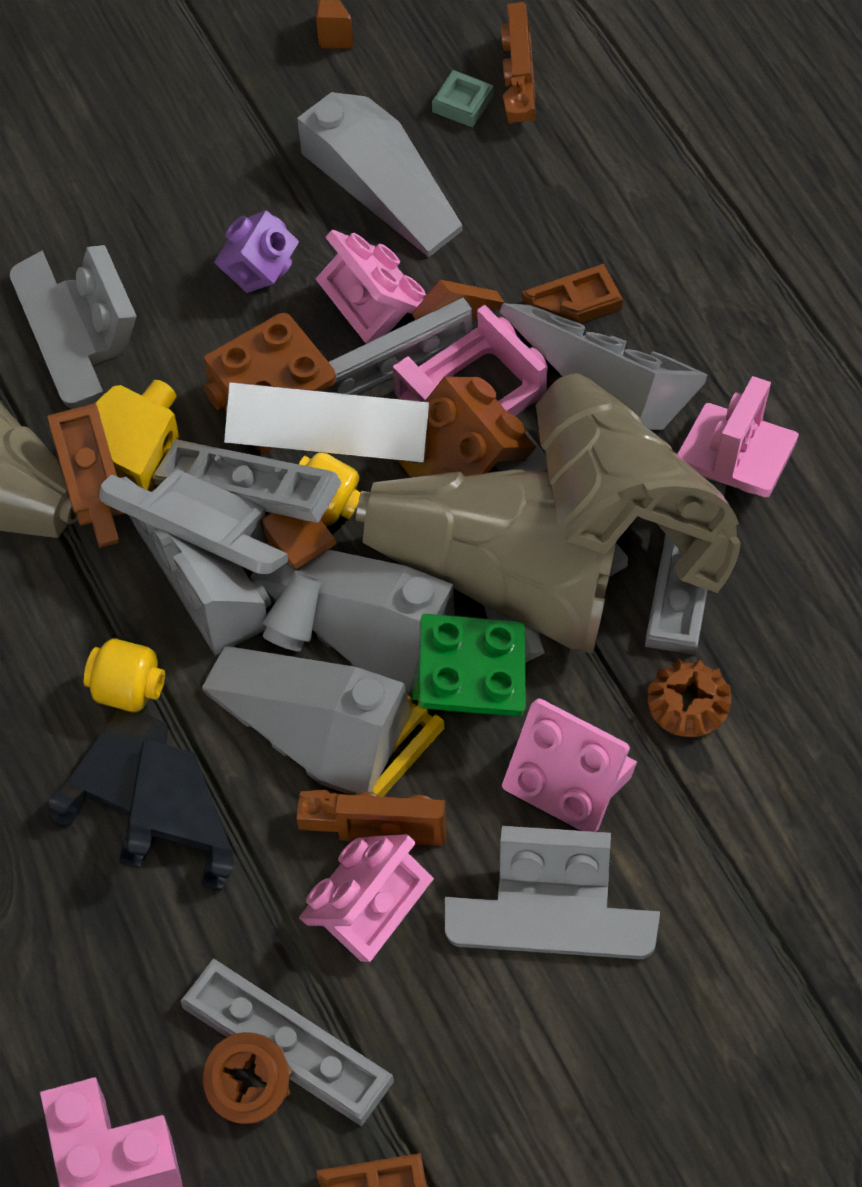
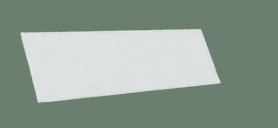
M229 383L224 442L423 462L429 402Z

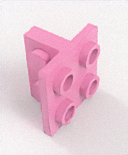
M331 230L326 239L338 254L317 276L316 281L367 344L388 334L407 312L413 314L426 293L415 280L403 275L397 267L400 264V260L385 245L378 244L375 247L356 233L348 236Z
M752 376L743 394L734 393L728 409L711 403L704 405L677 455L703 477L739 488L747 493L770 497L797 443L799 434L795 431L762 421L771 382Z
M538 698L530 706L502 787L505 791L581 831L596 832L600 827L610 798L631 779L637 761L627 756L630 747L626 742Z
M408 834L359 837L351 841L343 849L338 858L341 864L332 876L319 882L310 891L306 898L308 906L299 919L307 926H324L361 962H371L434 878L408 854L415 845V841Z

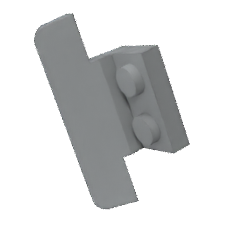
M105 245L87 247L82 266L76 271V280H67L59 284L56 283L42 250L16 264L10 272V279L58 393L68 408L75 409L95 403L102 397L103 389L92 365L126 353L137 316Z
M176 469L153 492L112 474L101 484L99 499L104 504L253 572L270 574L288 562L287 553L265 544L266 537L261 526V520L266 516L264 507L184 471Z
M502 826L498 900L445 897V934L448 941L457 947L645 959L655 950L660 911L607 908L611 833Z

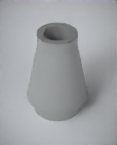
M293 571L289 583L262 622L266 626L263 637L286 649L301 651L304 642L311 640L318 593L322 581L308 574Z

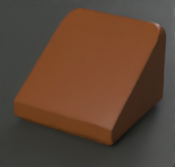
M317 0L316 23L318 41L321 48H352L354 45L352 21L340 0Z
M270 513L261 520V526L268 545L287 553V563L295 570L337 544L334 536L321 519L319 523Z

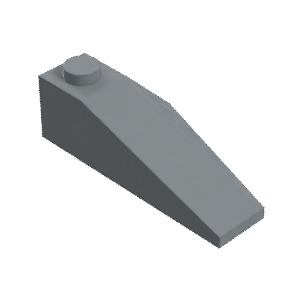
M331 92L297 118L301 154L427 257L433 255L463 231L460 220L400 122L369 97Z
M502 303L500 313L562 376L578 373L588 377L631 409L649 430H663L705 384L707 374L653 351L651 355L636 350L625 349L627 341L614 336L609 337L594 332H586V335H583L584 325L532 305Z
M126 476L123 477V478H121V479H123V480H126V481H128V482H130V483L136 485V484L133 483L130 479H128ZM128 515L215 656L221 653L224 646L234 647L265 631L266 626L262 622L267 616L266 608L271 606V601L259 579L250 581L240 565Z
M327 550L296 570L286 563L270 574L252 573L250 581L259 579L269 598L274 603L289 583L293 571L308 574L322 581L312 628L317 634L318 640L329 649L333 647L351 662V666L404 683L406 693L410 697L412 695V679L419 656V623L423 614L455 616L453 584L405 565Z
M224 646L202 686L203 692L245 726L253 727L267 738L273 748L283 756L288 755L306 769L307 775L320 785L348 795L360 792L372 793L411 714L405 684L354 666Z

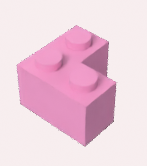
M96 1077L40 1092L60 1187H183L172 1137L164 1115L112 1129L106 1101Z

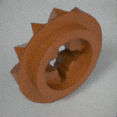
M678 658L674 665L666 669L660 668L652 683L649 684L648 707L654 720L666 731L683 737L703 736L716 730L726 720L731 708V687L722 678L719 668L713 670L705 666L701 659L695 663H683ZM694 683L697 688V696L703 699H694L692 705L688 706L687 712H684L682 695L679 693H685L688 686Z
M252 1032L237 1033L223 1039L211 1051L204 1067L203 1087L212 1108L225 1119L241 1124L258 1123L276 1114L283 1100L290 1094L289 1077L292 1068L287 1063L283 1054V1048L265 1035ZM254 1062L256 1064L255 1074L262 1077L261 1081L267 1082L266 1087H249L246 1095H244L242 1092L243 1082L236 1079V1075L229 1073V1070L249 1069L251 1063Z

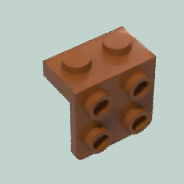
M287 313L275 315L203 357L208 383L203 385L206 396L216 410L224 408L226 412L229 383L322 392L336 381L334 368ZM253 445L261 456L275 449V447Z
M443 377L424 401L429 402L424 461H397L411 478L459 471L464 476L488 473L497 462L525 461L536 449V446L525 434L526 428L516 416L506 412L496 400L495 390L485 380L479 377Z

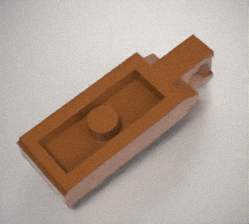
M526 3L508 4L509 23L501 24L503 50H511V58L503 59L506 87H511L502 97L508 123L513 124V122L536 121V100L531 31Z
M94 403L48 415V423L74 515L77 514L80 526L92 523L99 548L119 543L113 517L123 515L124 512L104 504L99 499L101 484L111 474L117 475L97 404Z
M327 790L300 791L297 808L298 830L338 832L339 840L353 841L359 837L408 834L415 841V845L443 846V844H446L447 819L445 800H434L423 795L398 798L380 797L370 792H360L354 795H337L336 793L330 794Z

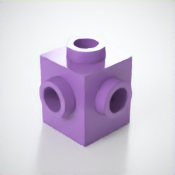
M267 210L249 217L243 215L237 218L227 229L225 237L228 240L214 263L246 293L274 284L276 280L288 271L292 264L290 256L299 241L286 229L285 224L279 218L271 215Z

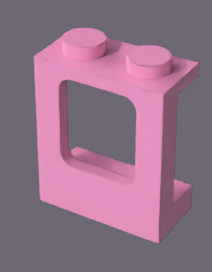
M484 305L477 310L478 327L419 367L409 356L393 366L395 395L400 400L424 402L443 377L453 376L482 355L490 353L497 356L522 382L520 387L498 401L506 412L516 416L541 399L547 391L548 365L537 349L533 347L528 348L517 337L513 326L504 317L498 318Z

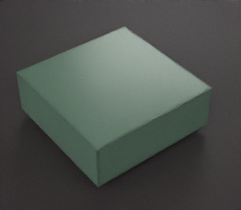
M453 70L433 99L432 112L473 128L494 96V85Z

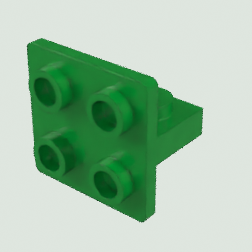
M423 614L419 623V656L412 679V700H418L419 707L423 709L522 716L526 708L524 624L515 621Z

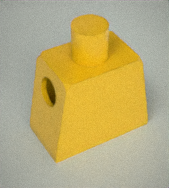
M153 380L142 395L122 385L113 386L96 402L117 477L123 478L126 476L137 486L150 492L156 486L152 476L174 440L179 439L175 415L169 409L177 399V395L163 381Z

